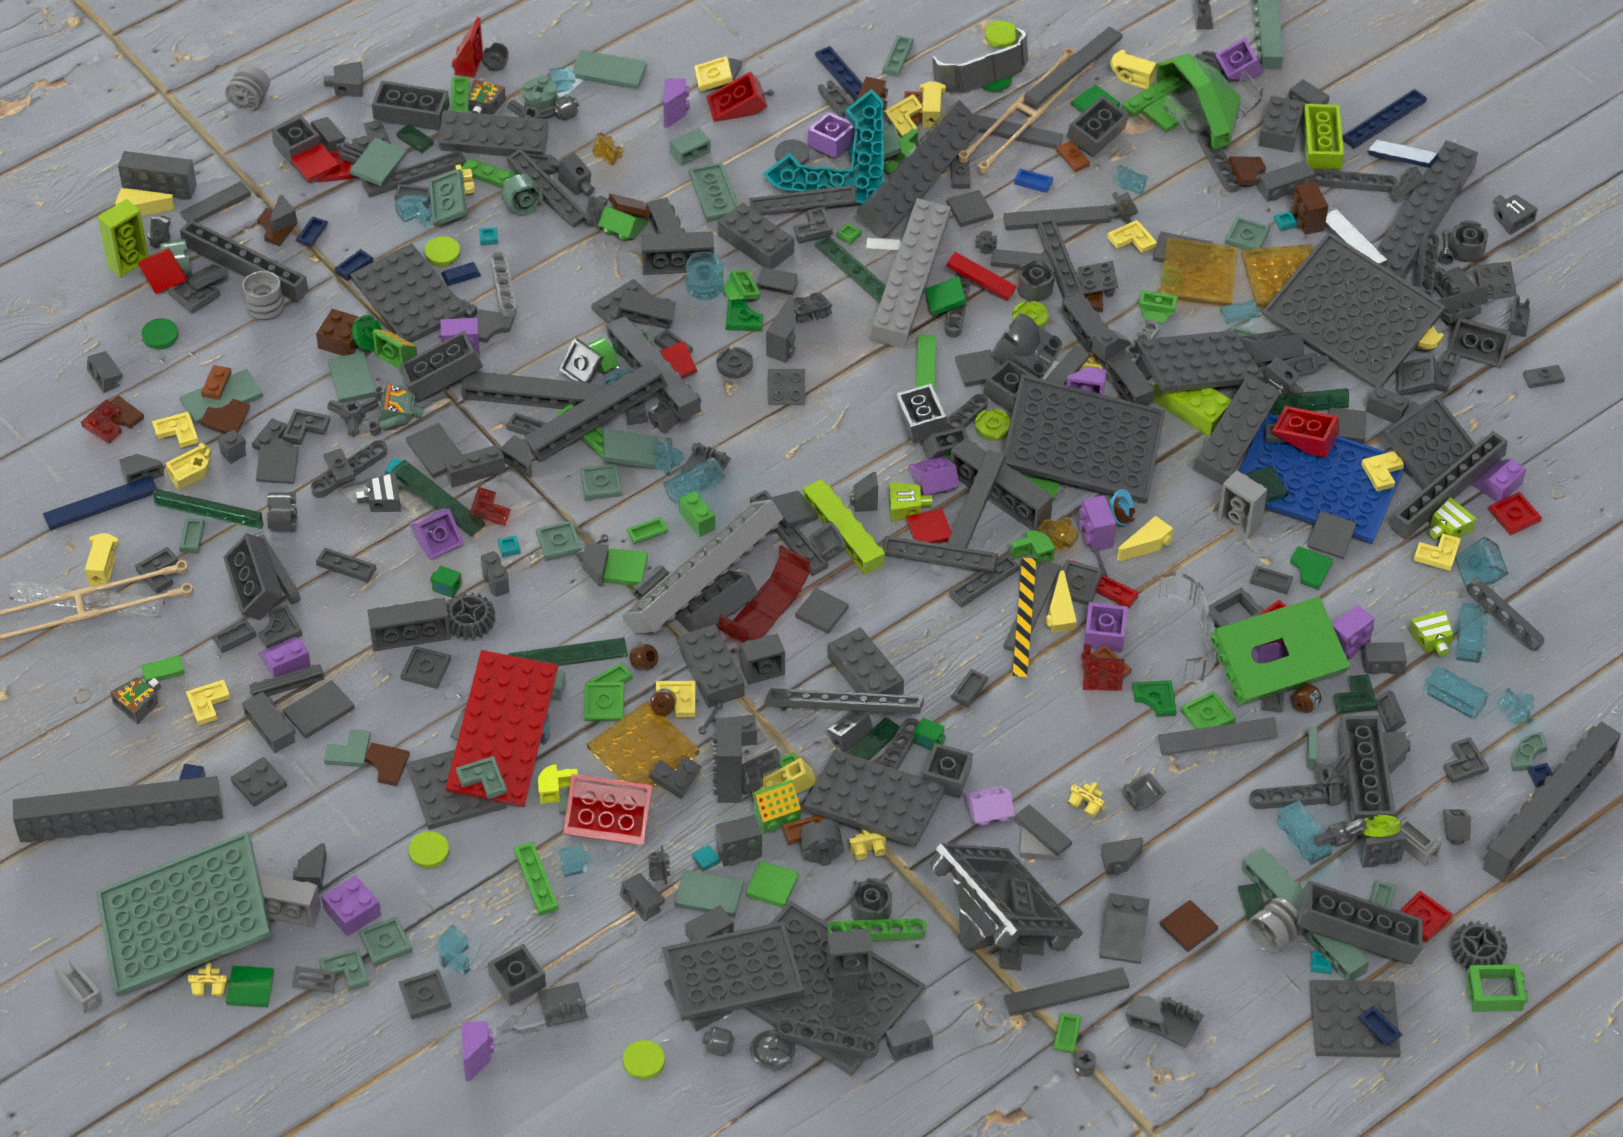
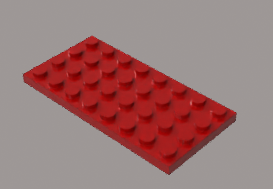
M486 650L480 651L446 784L447 792L525 807L557 676L558 665ZM494 756L507 788V794L488 799L481 782L462 788L456 773V767Z

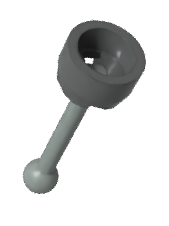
M1444 230L1445 249L1440 253V262L1447 265L1454 261V253L1448 249V236L1450 232L1449 230Z

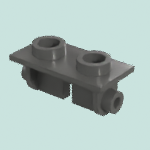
M661 845V851L652 852L648 856L649 877L653 881L664 879L665 885H667V876H670V860L668 852L664 853L663 845Z

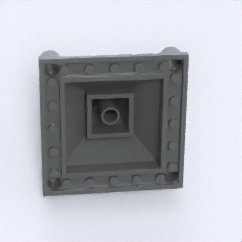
M940 843L936 848L938 853L930 862L931 871L937 876H946L950 871L954 877L953 883L960 904L959 933L962 940L961 943L966 949L976 950L992 944H996L1001 949H1008L1018 937L1038 935L1049 936L1051 947L1057 951H1064L1074 939H1079L1083 934L1081 929L1008 848ZM1010 878L1030 882L1035 917L1015 916L1013 914L1008 887Z

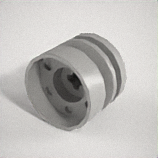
M242 64L238 67L227 85L225 95L237 108L252 111L257 108L269 88L270 79L259 67L251 64Z
M258 271L244 279L242 289L246 310L250 316L257 319H269L281 313L284 308V300L281 293L280 279L276 274L269 271Z
M1274 898L1263 910L1256 913L1248 921L1249 930L1255 941L1271 953L1281 951L1287 946L1289 941L1294 940L1304 930V928L1297 926L1298 911L1289 902L1281 898Z

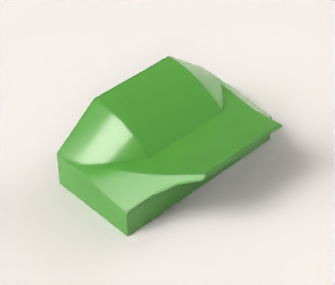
M747 269L731 271L729 280L723 286L729 300L759 299L761 295Z
M1142 290L1139 308L1143 312L1145 321L1155 320L1158 323L1164 324L1168 317L1175 312L1178 296Z

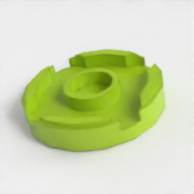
M1008 21L992 22L985 29V40L988 44L997 48L998 46H1002V48L1013 46L1016 43V26Z
M447 236L436 237L426 244L425 257L432 265L448 266L453 261L455 263L459 259L460 246L453 238Z
M1024 301L1013 309L1012 320L1019 313H1023L1032 318L1042 328L1048 323V310L1039 302L1031 301V303H1026Z
M986 409L977 415L975 430L984 439L990 441L1001 440L1008 435L1011 418L1002 410L992 409L987 411Z
M1388 815L1374 816L1373 820L1365 818L1364 821L1367 823V828L1361 831V833L1371 837L1391 836L1400 832L1401 821H1397V818Z
M422 832L416 835L409 844V857L411 861L425 869L436 868L442 865L447 856H449L448 841L437 832Z
M649 1040L635 1041L626 1048L623 1054L625 1071L629 1076L639 1078V1080L653 1079L661 1073L665 1064L663 1049L658 1044Z

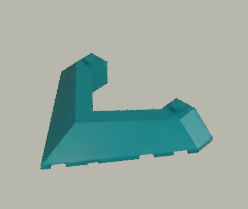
M871 89L845 109V118L855 128L851 169L839 170L831 167H808L807 165H801L789 153L763 173L764 177L774 188L794 192L855 185L857 204H863L884 181L883 101Z

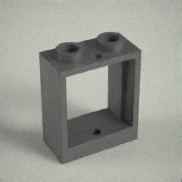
M1241 587L1205 607L1203 620L1214 631L1216 628L1229 625L1220 613L1237 603H1240L1252 615L1248 618L1259 615L1264 609Z

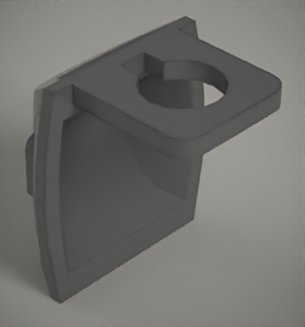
M832 521L810 535L815 549L826 562L847 548L840 531Z
M1149 772L1137 778L1129 785L1125 784L1122 793L1140 811L1158 801L1166 794V791Z

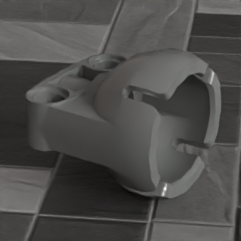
M1019 313L1009 325V333L1005 332L1001 336L992 353L1001 362L1010 359L1041 379L1058 356L1062 348V341L1059 337L1051 335L1037 325L1026 314Z

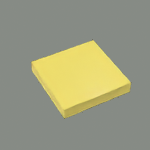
M727 56L694 66L700 92L733 81Z

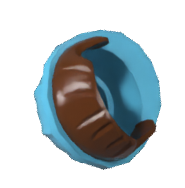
M1125 489L1118 490L1108 505L1115 522L1118 525L1125 526L1135 521V518H1133L1135 508H1133V500L1129 492Z

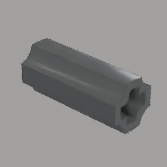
M658 565L633 587V595L640 600L670 574L664 566Z

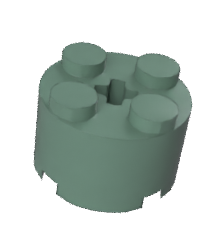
M540 75L523 83L524 107L534 106L540 109L549 105L554 106V101L558 99L557 86L546 75Z
M528 174L516 175L503 182L502 198L514 213L520 216L529 215L536 210L535 207L538 204H541L543 200L542 191Z
M185 239L160 244L161 251L167 248L171 249L186 276L192 274Z

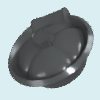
M767 1030L754 1038L751 1044V1054L754 1060L761 1066L771 1068L772 1071L781 1070L787 1064L792 1063L795 1055L794 1042L781 1039L777 1034V1030Z

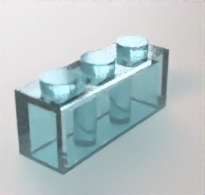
M711 457L664 482L663 486L669 499L678 504L680 497L693 491L698 493L726 477L719 461Z
M1461 604L1456 660L1479 663L1481 656H1485L1486 645L1483 644V641L1486 640L1487 629H1484V625H1487L1488 614H1485V609L1481 605Z
M1438 665L1425 680L1423 689L1425 694L1475 720L1486 705L1489 694L1482 688L1467 682L1464 678H1460Z
M1300 800L1279 810L1277 818L1279 828L1287 833L1290 842L1298 847L1302 857L1307 859L1311 865L1332 854L1333 845L1327 844L1317 847L1313 843V837L1324 833V831Z

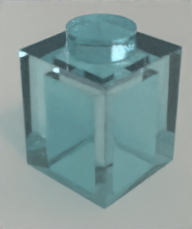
M570 67L549 69V79L556 84L557 93L573 91V84L576 83L575 74L571 73Z
M583 844L559 849L564 877L588 872V864L591 863L589 852H585Z

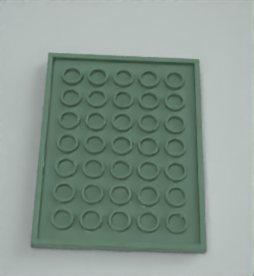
M247 831L96 891L114 992L118 997L272 936L251 836Z

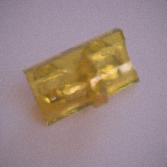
M602 132L597 133V141L593 144L594 156H602L610 165H615L616 159L622 158L624 150L621 146H614L615 142L611 136L606 137Z

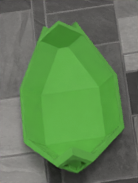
M1188 53L1156 63L1157 82L1175 74L1176 76L1187 78L1195 88L1211 129V147L1216 150L1230 145L1240 112L1241 97L1216 68Z

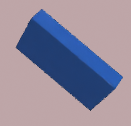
M1020 168L1014 184L1048 193L1053 177Z

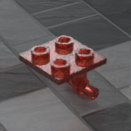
M1084 644L1083 652L1081 653L1084 671L1083 690L1122 691L1125 660L1094 658L1091 653V644Z

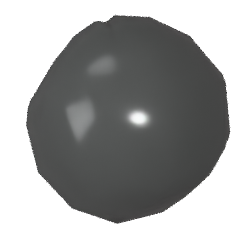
M497 42L493 43L489 48L486 47L482 54L484 65L492 70H499L505 67L509 58L508 48Z

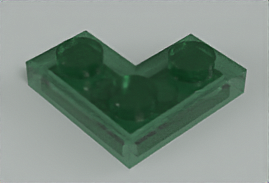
M1369 674L1349 676L1351 692L1334 694V702L1338 714L1377 710V702Z

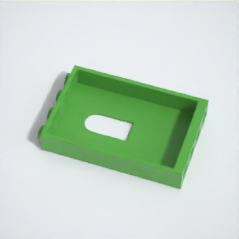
M1320 596L1216 628L1210 635L1211 643L1218 652L1219 662L1226 671V679L1231 683L1234 697L1240 706L1299 688L1304 684H1312L1343 674L1350 668ZM1283 639L1290 655L1265 664H1259L1253 660L1251 652L1256 646Z

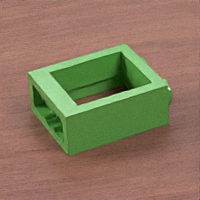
M1520 964L1469 966L1467 981L1472 1012L1523 1010L1524 1004L1528 1002V993L1523 988L1525 975L1520 970ZM1514 978L1516 996H1483L1480 979Z

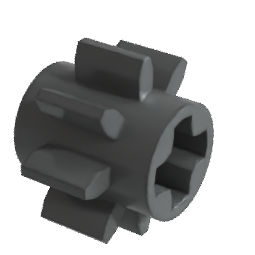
M982 231L979 235H976V248H980L981 252H991L994 248H997V235L993 236L992 231Z

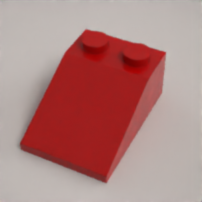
M480 17L475 19L464 36L461 45L457 47L456 58L453 57L452 68H454V73L457 76L475 78L483 54Z
M751 71L706 96L715 122L754 115L768 107L761 84Z
M1285 406L1272 433L1308 454L1327 458L1340 433L1338 416Z

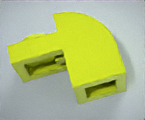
M556 764L546 767L538 777L540 804L560 802L559 789L570 788L572 774L578 775L577 769L557 771Z

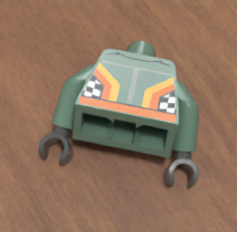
M387 383L385 389L382 386L376 388L375 398L377 401H381L378 417L380 423L377 421L370 423L371 435H379L381 428L384 430L393 426L406 425L411 416L421 418L424 408L414 405L415 395L408 392L401 385L395 386Z

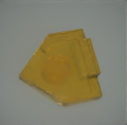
M1063 517L1062 520L1057 521L1046 519L1037 529V531L1046 534L1055 549L1059 551L1064 546L1071 548L1079 535L1078 531L1073 528L1069 517Z

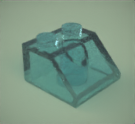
M1485 536L1455 557L1465 586L1476 578L1482 580L1486 585L1494 584L1509 574L1498 544Z

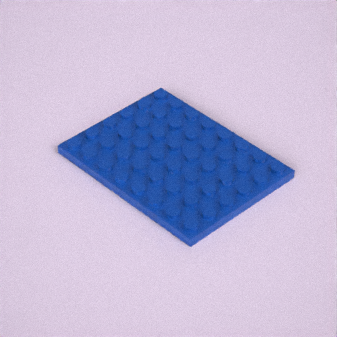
M1269 414L1257 433L1239 471L1268 489L1264 508L1311 524H1316L1319 513L1322 511L1357 523L1352 537L1373 544L1406 465L1404 464L1403 469L1390 472L1395 481L1393 488L1377 492L1361 463L1363 459L1388 452L1337 436L1327 458L1308 454L1287 441L1285 443L1265 442V425L1276 424L1279 419L1278 416Z

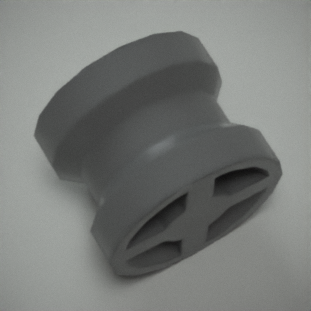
M1082 1050L1076 1054L1074 1070L1079 1076L1088 1077L1094 1073L1095 1055L1088 1050Z

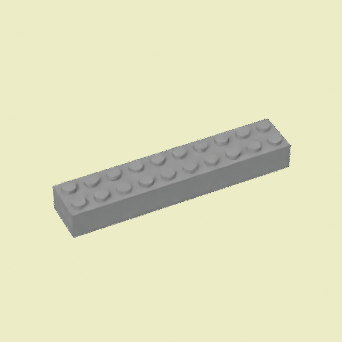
M919 198L916 199L872 325L870 340L906 348L949 222L950 206Z
M765 500L749 504L628 609L622 616L634 634L656 633L663 628L662 624L672 620L676 616L675 613L687 607L692 598L701 595L703 588L712 585L718 575L726 573L728 571L727 567L737 563L743 553L751 551L756 542L763 540L767 536L766 533L777 528L783 516L772 500Z

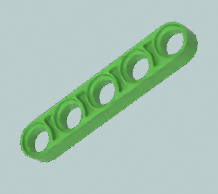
M918 918L833 921L829 923L827 933H833L832 929L844 932L858 928L863 930L870 929L871 941L921 939L925 936L927 924ZM913 926H918V927H920L922 930H921V931H915L914 929H912V927H913ZM899 927L902 931L896 932L892 928ZM872 928H879L882 932H874Z

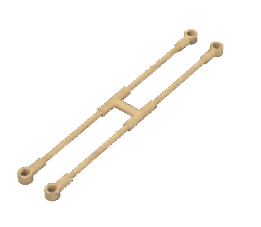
M1066 48L1064 54L1057 60V63L1031 88L1072 57L1074 50ZM1094 62L1066 83L1037 110L1023 104L1026 99H1024V94H1022L1006 110V113L974 144L970 145L965 151L959 152L958 160L961 163L968 162L969 156L976 150V147L1017 109L1031 115L1026 120V123L994 155H991L986 161L979 163V172L987 173L989 167L996 161V158L1028 126H1031L1048 109V106L1079 76L1083 75L1087 70L1093 69Z
M180 560L176 565L162 568L159 571L95 587L90 586L62 593L56 597L1 610L0 616L60 600L65 601L75 598L78 614L0 635V640L65 623L70 624L101 616L100 614L167 597L173 598L181 595L189 597L194 593V589L190 583H185L181 588L170 590L167 593L100 610L95 609L85 612L82 596L96 593L95 591L162 574L168 575L176 572L184 574L188 571L187 562Z

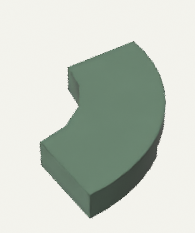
M1543 732L1528 735L1517 745L1511 760L1512 771L1528 770L1529 767H1533L1534 757L1539 753L1547 751Z

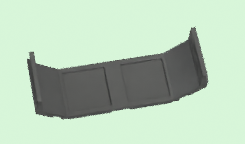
M1015 27V45L962 64L941 63L933 56L934 82L946 85V92L963 93L1023 71V66L1025 67L1029 60L1027 33Z

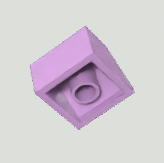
M1003 786L963 793L971 820L978 823V825H986L991 820L996 819L997 821L1009 820V817L1015 816L1011 792Z

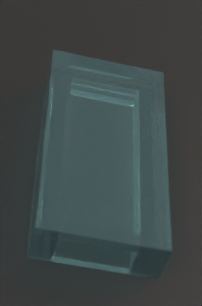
M1255 300L1220 308L1226 324L1260 317L1261 315Z

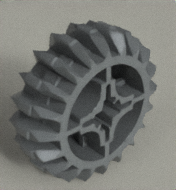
M464 592L463 596L457 595L456 599L451 598L450 603H446L452 636L457 635L458 639L464 637L465 640L472 637L474 640L476 636L482 638L483 633L488 634L489 629L493 628V623L496 620L495 609L487 597L482 598L481 594L474 596L473 592L471 595H467Z
M1479 920L1476 924L1470 921L1468 926L1463 924L1460 929L1458 928L1455 931L1451 940L1452 955L1454 958H1457V964L1463 963V969L1470 965H1502L1507 955L1506 937L1502 936L1501 930L1495 931V925L1489 927L1488 922L1483 925Z

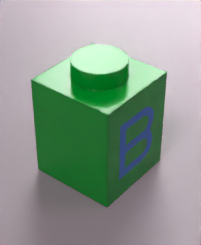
M440 565L437 571L432 573L430 579L433 591L454 598L462 585L461 572Z
M922 718L914 732V744L931 751L934 743L943 745L946 739V735H944L945 726Z

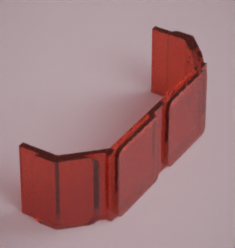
M780 545L778 561L770 578L758 590L759 594L754 596L750 603L746 604L733 621L720 615L718 629L743 643L748 640L763 638L777 619L800 594L811 571L810 560Z

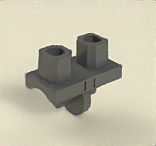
M1117 191L1112 193L1116 204L1109 206L1107 209L1108 216L1115 219L1122 215L1127 224L1131 223L1130 217L1138 214L1135 203L1132 202L1129 193L1126 192L1120 196Z
M601 195L598 197L589 196L587 211L584 212L586 225L594 226L598 230L603 228L598 226L603 209L608 203L607 198Z
M162 215L150 218V232L148 233L150 246L161 248L160 244L169 242V225L171 222L169 217Z

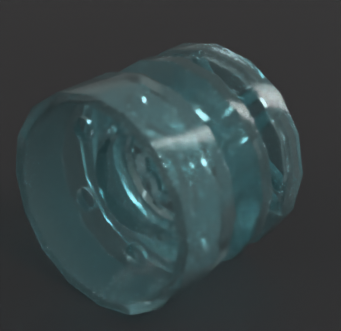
M706 251L692 255L686 264L687 291L691 296L700 300H711L718 297L723 291L724 264L722 259L718 255Z

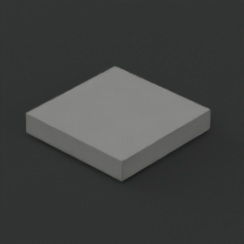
M1049 821L1062 832V822ZM1021 825L1020 857L1061 858V854L1057 857Z

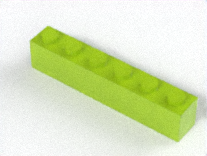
M820 479L803 488V497L817 512L820 522L825 525L832 521L838 528L847 547L844 551L864 575L884 566L885 552L883 548L878 546L873 536L864 530L862 523L854 518L852 511L843 505L841 498L833 493L829 484Z

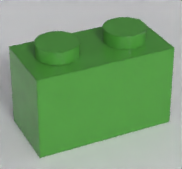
M696 491L679 498V513L699 537L715 530V514Z

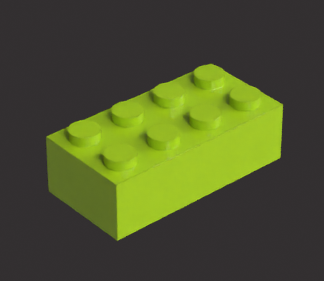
M1305 104L1302 121L1307 164L1312 169H1341L1344 150L1340 105Z
M126 199L97 216L107 266L121 278L139 267L137 263L140 260L149 257L140 210Z
M1157 383L1153 385L1155 388L1153 403L1209 437L1232 401L1213 388L1162 393Z

